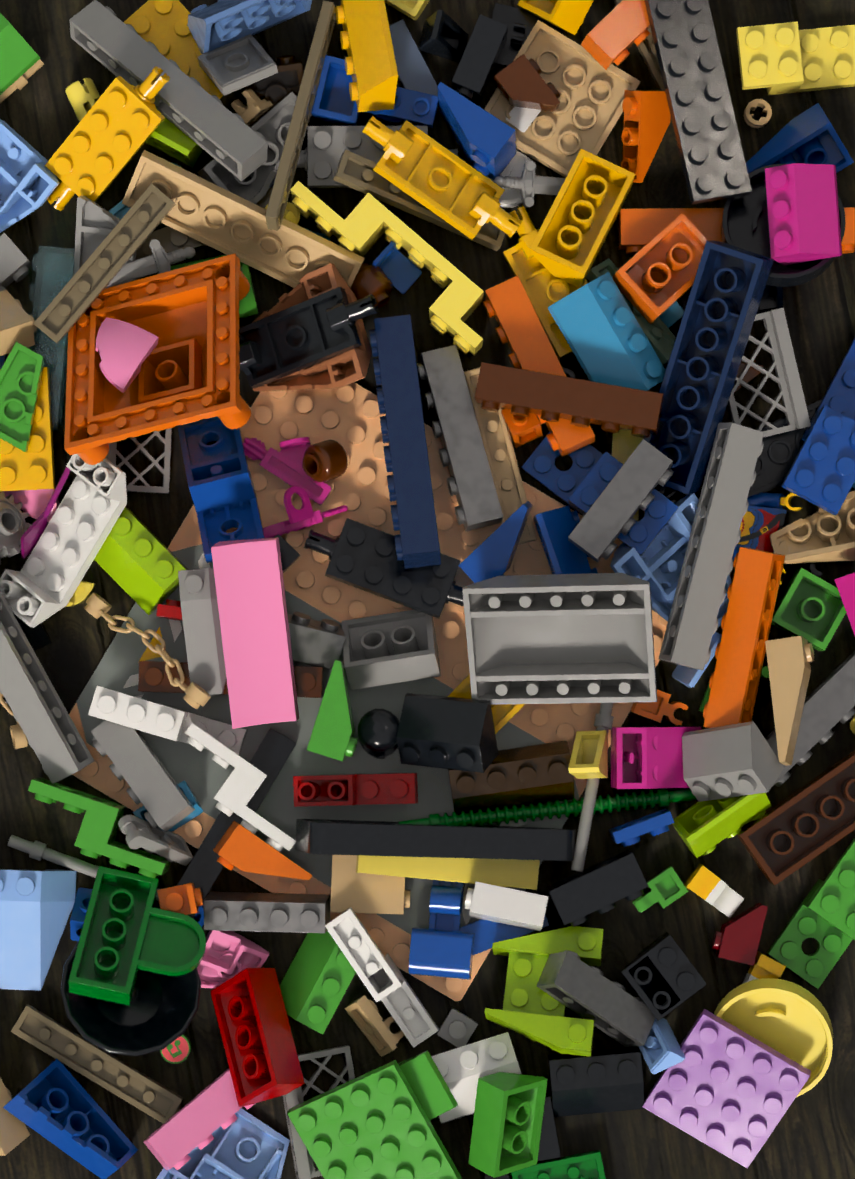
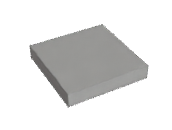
M251 34L197 57L199 66L223 96L278 73L276 63Z

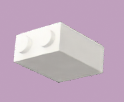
M476 881L474 889L468 888L465 909H470L469 917L541 932L549 896Z

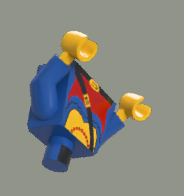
M761 492L747 498L749 502L748 510L742 518L740 525L741 537L734 549L733 562L740 547L773 552L769 536L783 528L787 510L782 509L783 506L792 511L802 509L801 507L793 508L790 504L791 499L798 495L790 493L787 497H784L781 493Z

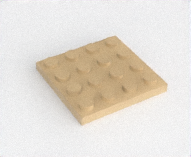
M538 20L514 61L522 54L528 60L531 58L535 60L542 71L540 74L546 84L551 82L560 94L558 109L554 112L541 110L525 132H521L506 121V117L508 119L511 118L509 113L514 106L509 104L498 88L484 110L516 130V149L566 178L580 149L596 156L598 155L623 113L622 104L625 90H636L641 81L613 64L605 70L581 45Z

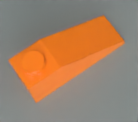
M236 821L232 822L213 849L219 855L217 862L230 871L237 867L243 872L302 880H310L312 877L306 870Z

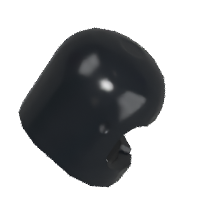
M373 709L360 719L358 738L362 748L370 756L377 759H385V757L396 751L398 748L396 737L400 723L398 718L388 710Z

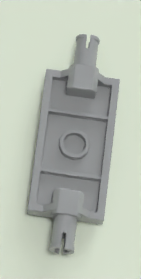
M307 126L308 147H305V150H301L297 168H305V171H308V188H350L333 180L344 150L346 149L377 163L385 152L383 150L384 147L365 133H362L365 126ZM401 126L387 127L395 132L396 130H399ZM416 126L428 135V126ZM448 149L458 156V149Z

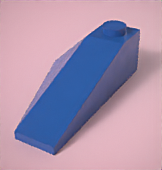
M817 103L793 118L746 162L748 174L764 166L791 163L835 165L836 173L854 163L823 109Z

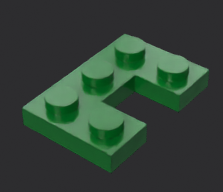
M600 1150L537 1162L536 1165L511 1172L512 1179H606Z

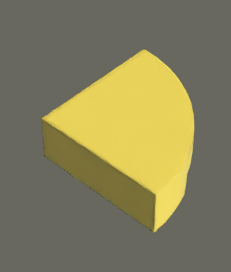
M81 581L65 607L75 606L85 601L91 595L95 583Z

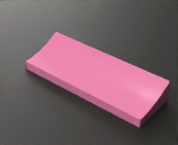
M279 537L219 541L211 547L232 729L297 721L299 719Z

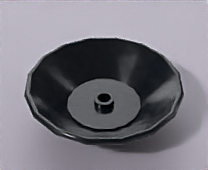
M79 941L77 942L64 964L60 992L67 1018L85 1040L108 1053L140 1056L164 1049L186 1032L199 1007L201 980L197 967L193 971L181 976H168L139 969L133 990L134 996L131 998L130 1006L69 993L68 981Z

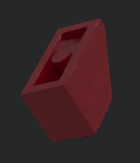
M757 903L724 923L721 931H715L712 942V949H716L715 955L719 958L754 966L768 906Z

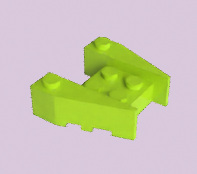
M569 926L494 942L492 944L493 954L509 956L503 1010L485 1008L486 1019L522 1034L532 1041H537L550 1047L560 1054L591 1057L594 1020L565 1017L566 1006L538 988L537 983L549 955L569 950L577 953L581 957L580 960L587 965L601 966L604 929Z

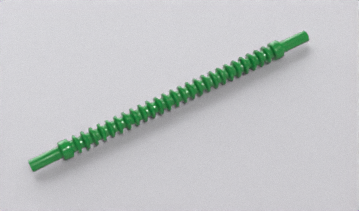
M659 788L657 792H653L650 789L647 794L642 790L639 795L633 791L630 796L626 792L623 793V796H619L616 793L615 797L607 794L606 798H602L599 795L595 802L593 815L595 811L603 814L604 810H608L611 813L612 809L620 812L621 808L629 811V808L633 807L634 810H637L638 806L646 809L647 805H650L651 808H654L655 804H658L659 807H667L672 802L697 800V798L693 795L690 788L668 791L667 788ZM581 797L580 801L573 798L572 802L564 799L563 803L556 800L555 804L547 801L546 805L538 802V806L530 803L529 807L521 804V807L517 808L516 805H513L512 809L504 806L503 810L495 807V810L491 811L490 808H487L486 812H482L481 809H478L477 813L470 810L468 814L461 811L459 815H456V812H452L451 816H448L447 813H444L443 816H439L438 813L429 814L428 818L398 821V824L475 826L479 824V826H484L485 823H488V826H492L493 822H496L497 825H500L502 821L509 824L511 820L514 823H518L519 819L526 822L528 818H531V821L534 822L537 817L542 821L545 816H548V819L551 820L554 815L560 819L563 814L568 818L571 813L577 817L578 813L582 811L584 797Z

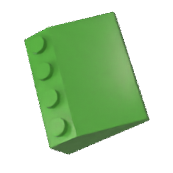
M335 660L307 751L343 762L347 756H354L359 739L353 737L355 727L344 664L341 661Z

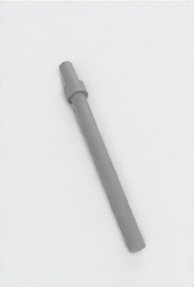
M601 703L599 714L595 716L594 726L597 727L596 731L607 730L608 735V730L612 729L614 719L611 716L613 703ZM600 778L587 779L575 844L574 860L571 866L572 871L583 872Z
M14 835L10 836L7 846L28 853L30 858L38 861L44 859L96 878L99 866L47 848V844L35 840L33 843Z

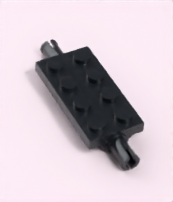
M338 287L239 328L240 370L246 374L249 386L254 389L361 346L355 323L359 319L379 312L378 306H373L377 304L375 297L369 294L362 299L349 303L345 289Z
M348 518L340 538L337 537L336 540L314 532V530L309 532L304 548L329 556L331 561L325 574L329 578L438 619L445 603L452 602L464 607L463 587L455 585L456 581H453L460 560L440 553L441 565L405 569L404 560H397L395 538L393 535Z

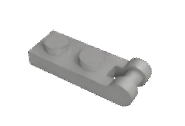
M125 815L118 821L121 832L126 834L125 840L130 849L143 848L150 854L156 853L163 856L169 862L175 861L184 866L189 864L194 858L185 840L178 834L171 831L166 832L159 827L154 829L148 821L134 815Z

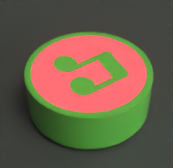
M182 1034L167 1047L160 1050V1053L169 1063H181L187 1059L191 1052V1042L185 1034Z

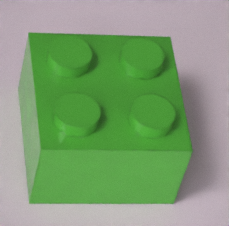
M799 568L796 569L775 606L771 624L793 637L802 636L808 640V643H812L814 649L825 651L844 618L846 610L837 587L807 570Z

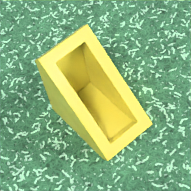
M607 730L576 732L568 767L571 775L577 779L608 778Z

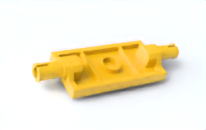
M155 66L143 83L136 86L129 84L120 75L113 80L45 164L62 181L48 197L47 201L50 205L58 200L53 207L62 211L74 194L86 196L93 202L98 200L166 118L156 109L154 102L155 96L170 80L167 73L160 76L163 70Z
M374 116L367 122L362 133H365L382 145L385 151L373 168L376 173L471 240L477 235L483 224L489 222L506 233L510 238L517 231L522 221L516 219L500 207L499 199L505 190L407 120L395 132Z
M525 206L518 208L517 213L515 210L509 213L522 221L517 229L520 237L518 239L519 243L504 251L503 255L514 275H518L544 331L560 359L573 351L549 312L548 307L576 291L579 287L553 276L529 251L539 229L535 228L525 210ZM585 279V281H584V283H583L582 286H584V285H586V284L588 283L586 279Z

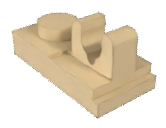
M248 89L242 92L247 100V106L239 99L234 100L231 106L241 116L245 124L251 127L273 104L271 101L261 100L252 89Z
M365 995L354 1000L344 1008L381 1057L394 1051L397 1048L396 1044L405 1036L402 1030L395 1034L391 1033L389 1027L395 1021L393 1017L390 1016L383 1020L375 1003L367 999Z

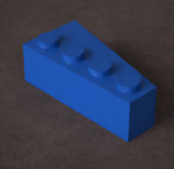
M58 1059L52 1062L3 1107L100 1179H107L138 1151Z

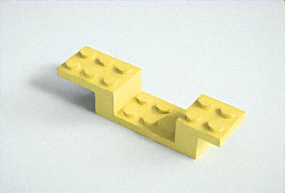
M797 21L737 27L736 29L742 90L767 88L768 95L855 87V25L799 30Z
M300 181L296 182L290 190L293 198L292 202L299 208L300 214L306 219L309 216L313 217L317 223L316 227L328 238L334 235L340 243L339 246L364 257L383 233L387 235L385 239L389 243L391 241L396 243L397 250L402 247L409 254L408 259L419 269L425 266L431 272V279L443 289L448 286L429 308L430 325L441 335L447 332L453 337V345H456L457 349L466 355L470 352L475 356L482 348L483 338L464 322L483 301L484 291L370 193H367L344 220Z

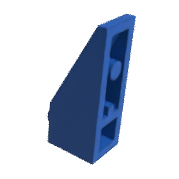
M529 501L516 510L458 565L474 583L496 576H505L504 573L511 566L532 508V504Z

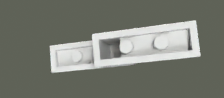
M101 686L96 687L88 715L187 744H189L186 742L189 736L185 734V731L193 723L237 755L240 754L247 729L243 728L232 729V725Z
M191 723L185 731V734L189 736L186 742L200 752L204 747L214 753L211 759L223 768L227 769L229 765L234 767L213 797L218 801L215 807L229 817L233 812L243 819L240 825L253 834L260 830L268 836L265 842L280 852L283 847L290 851L296 841L246 806L267 775Z
M351 907L325 924L326 929L376 1003L380 1000L383 1002L413 1048L439 1031V1028L389 954L387 953L385 956L382 954Z

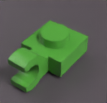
M669 866L648 880L647 884L650 891L638 897L632 903L640 913L656 902L664 909L689 891L672 866Z

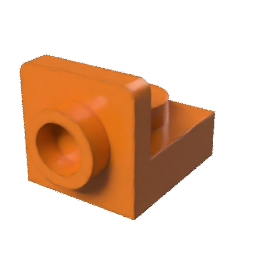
M502 409L501 413L508 426L515 448L543 436L541 424L536 414L529 413L528 417L511 414V409Z
M194 883L157 890L160 909L190 915L200 913L199 906L204 905L200 887L195 888Z

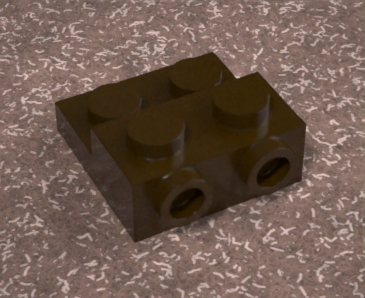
M295 55L277 57L278 73L244 87L245 90L252 89L261 100L271 101L273 106L268 111L292 91L298 96L303 78V67L301 59L295 60Z

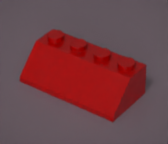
M246 968L210 991L239 1107L286 1095L305 1084L275 968Z

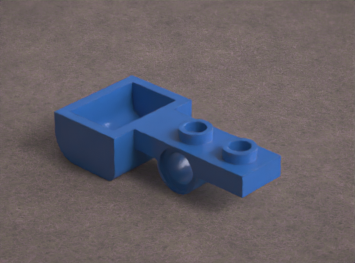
M325 55L312 116L332 124L357 126L360 112H358L356 101H351L349 83L353 81L351 75H346L345 59ZM397 87L394 109L368 111L365 113L376 115V117L390 122L399 123L407 120L413 124L433 128L438 106V96Z
M433 880L429 904V929L412 928L409 974L471 979L475 933L460 932L464 883Z

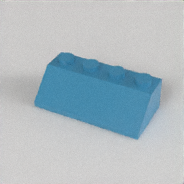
M609 272L548 307L549 312L590 381L645 391L663 381L666 369Z

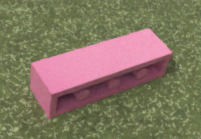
M228 1068L143 1141L165 1170H170L173 1167L179 1170L191 1159L188 1154L193 1149L198 1147L202 1150L214 1140L212 1133L220 1126L225 1130L238 1119L235 1113L242 1107L238 1105L230 1069ZM251 1104V1105H248V1106H244V1107L248 1110V1109L251 1108L254 1104Z

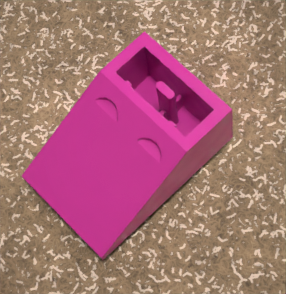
M612 727L611 788H689L683 779L682 735L685 732L701 730V727Z

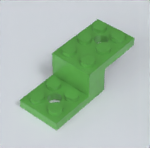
M41 777L31 780L28 791L35 793L34 799L48 804L59 801L64 803L63 809L78 814L85 812L74 846L81 848V854L96 859L102 855L109 857L110 864L121 868H127L130 865L138 867L139 874L151 878H156V876L168 872L171 862L167 861L164 857L153 853L150 854L141 849H130L128 845L115 841L119 829L118 821L123 817L126 806L59 783L52 784L50 780Z
M855 838L824 881L821 879L817 880L767 952L817 989H819L851 941L855 940ZM807 938H814L818 943L816 952L811 955L804 954L801 948L802 942Z

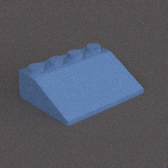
M218 0L217 3L210 6L203 4L194 8L191 14L188 15L187 26L201 54H205L249 34L255 35L309 11L312 0Z

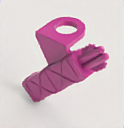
M309 437L280 442V452L271 447L267 451L264 442L261 443V440H257V438L244 439L245 456L248 455V458H251V460H261L259 465L268 470L269 473L271 472L286 484H289V486L303 488L310 500H313L319 505L324 503L332 490L327 483L314 481L303 469L304 453L311 444Z
M299 486L290 487L284 494V505L289 520L264 527V537L274 538L277 534L282 536L292 531L310 527L323 522V518L347 511L348 507L343 505L324 512L320 510L313 512L306 491ZM293 493L298 494L302 500L300 510H297L292 505L291 497Z

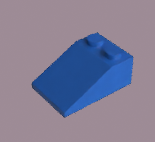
M440 82L437 90L439 111L469 164L494 181L497 176L501 175L516 154V130Z

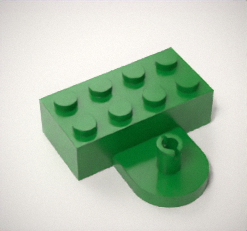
M99 866L68 981L69 993L130 1006L139 969L168 976H181L193 971L201 963L206 948L204 931L199 923L190 916L154 908L158 895L159 879Z

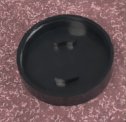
M773 164L754 170L748 174L752 192L749 195L727 198L721 224L723 243L771 258L765 169L786 164ZM838 195L840 232L842 243V239L845 232V212L842 201ZM836 257L786 266L774 260L766 285L790 287L804 284L821 275Z

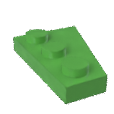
M16 342L0 370V438L27 452L45 357Z

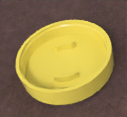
M756 979L734 988L718 1004L714 1015L811 1071L809 1079L797 1097L811 1090L823 1078L832 1058L833 1029L824 1006L807 989L782 979Z

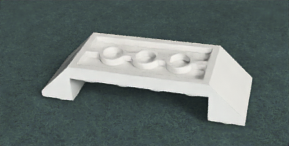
M77 454L71 456L66 467L77 476L21 571L5 569L0 578V590L12 612L32 628L67 606L127 505L126 473L107 458L98 464L89 465Z

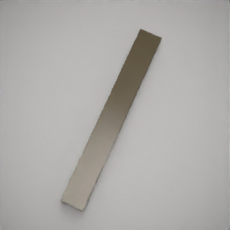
M323 0L265 215L267 227L270 230L278 231L282 224L316 97L325 55H327L336 22L334 2Z

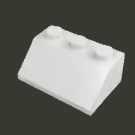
M509 1032L431 1056L458 1104L455 1108L439 1115L441 1124L474 1113L478 1078L498 1072L522 1074Z

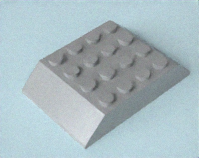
M624 573L496 576L463 586L472 699L490 701L491 705L657 702L650 582Z

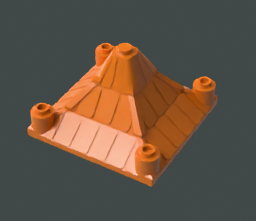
M236 253L105 288L69 330L64 450L69 455L77 454L86 464L95 465L106 458L110 443L125 440L129 437L133 438L149 434L153 431H161L177 425H185L216 416L229 429H238L249 421L251 409L240 395L239 301L247 296L250 290V283L240 270V259ZM106 317L133 324L159 337L158 345L142 363L140 373L124 393L106 379L99 367L101 358L99 351L96 352V338L98 330Z

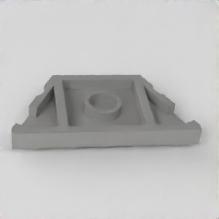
M86 196L77 197L73 276L121 220ZM136 252L128 262L136 260Z

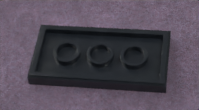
M822 399L807 406L810 422ZM786 416L771 423L777 428L788 425ZM764 426L761 431H767L771 429ZM808 427L763 437V451L757 459L755 466L756 478L750 487L748 497L761 492H767L783 484L805 442L802 440V437Z

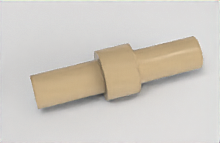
M40 59L0 95V104L17 88L21 90L29 83L27 79L44 65Z

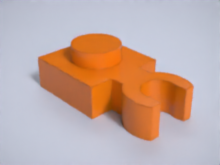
M657 689V702H635L630 711L661 723L663 715H665L669 722L675 725H682V721L674 717V711L677 708L688 710V706L680 701L668 703L671 694Z

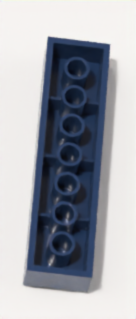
M706 241L659 393L663 394L664 401L657 435L650 434L649 438L644 439L673 461L670 469L674 473L664 485L666 487L688 495L700 491L709 463L719 423H722L774 259L720 241Z
M411 315L374 319L375 329H371L369 332L373 357L379 356V358H373L376 386L382 385V387L376 388L379 413L386 414V416L380 417L383 443H389V446H383L387 472H393V475L387 476L390 502L396 501L397 505H391L394 531L400 530L399 535H394L397 560H404L405 569L441 565Z

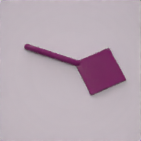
M65 468L45 511L21 536V558L25 559L34 549L47 527V518L71 470L69 468Z

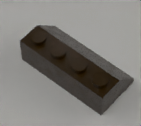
M567 741L499 750V755L484 773L448 769L453 808L456 815L461 814V811H464L465 814H468L470 810L477 813L478 809L486 812L487 808H490L491 811H494L495 807L503 810L504 806L510 809L513 805L521 807V804L529 806L530 803L538 805V802L544 804L547 801L555 802L556 800L564 801V799L572 800L574 798V777L568 770L571 754Z

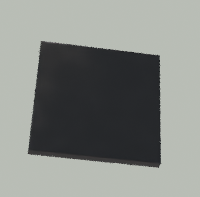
M495 3L492 19L508 26L507 41L497 64L508 66L514 61L538 20L551 27V23L525 9Z

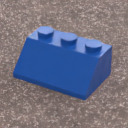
M568 505L535 515L533 520L552 574L598 573L596 567L590 568L587 559L589 556L568 541V536L580 522L576 510L571 512Z

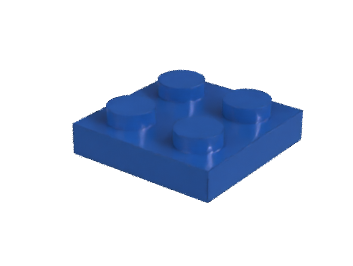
M662 809L611 828L609 833L613 842L616 844L621 843L623 847H627L640 842V835L649 832L650 835L656 836L669 831L668 825L675 822L671 812L667 809Z

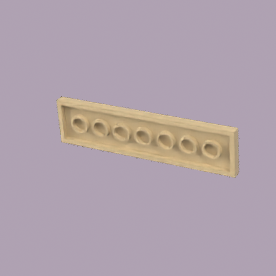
M144 150L139 159L122 204L131 208L152 183L176 204L161 223L226 255L236 253L240 262L293 288L300 283L299 280L305 274L330 263L335 265L351 288L365 259L284 218L278 231L270 230L267 227L265 217L266 209Z

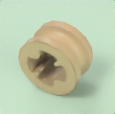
M763 99L752 100L744 110V120L752 128L764 127L772 116L770 104ZM757 107H761L763 109L762 113H765L766 117H760L758 121L754 120V114H750V110L755 111Z

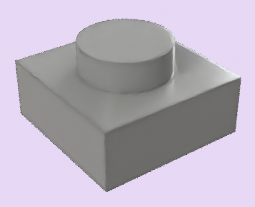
M452 1007L439 1028L437 1035L459 1048L467 1044L478 1026V1022Z

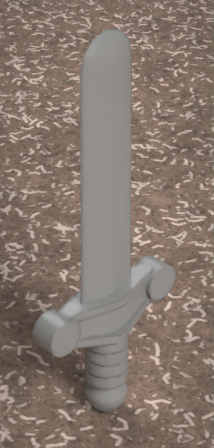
M529 160L524 164L521 177L497 176L494 179V183L501 188L520 189L523 200L522 204L529 208L534 205V194L557 195L566 178L535 175L536 163Z
M152 239L149 242L152 255L126 263L106 288L157 272L160 274L171 271L172 264L184 261L186 258H192L195 255V249L193 247H186L166 253L160 241Z

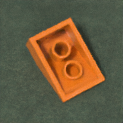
M681 213L617 270L612 278L621 293L652 324L693 286L704 247L708 240Z

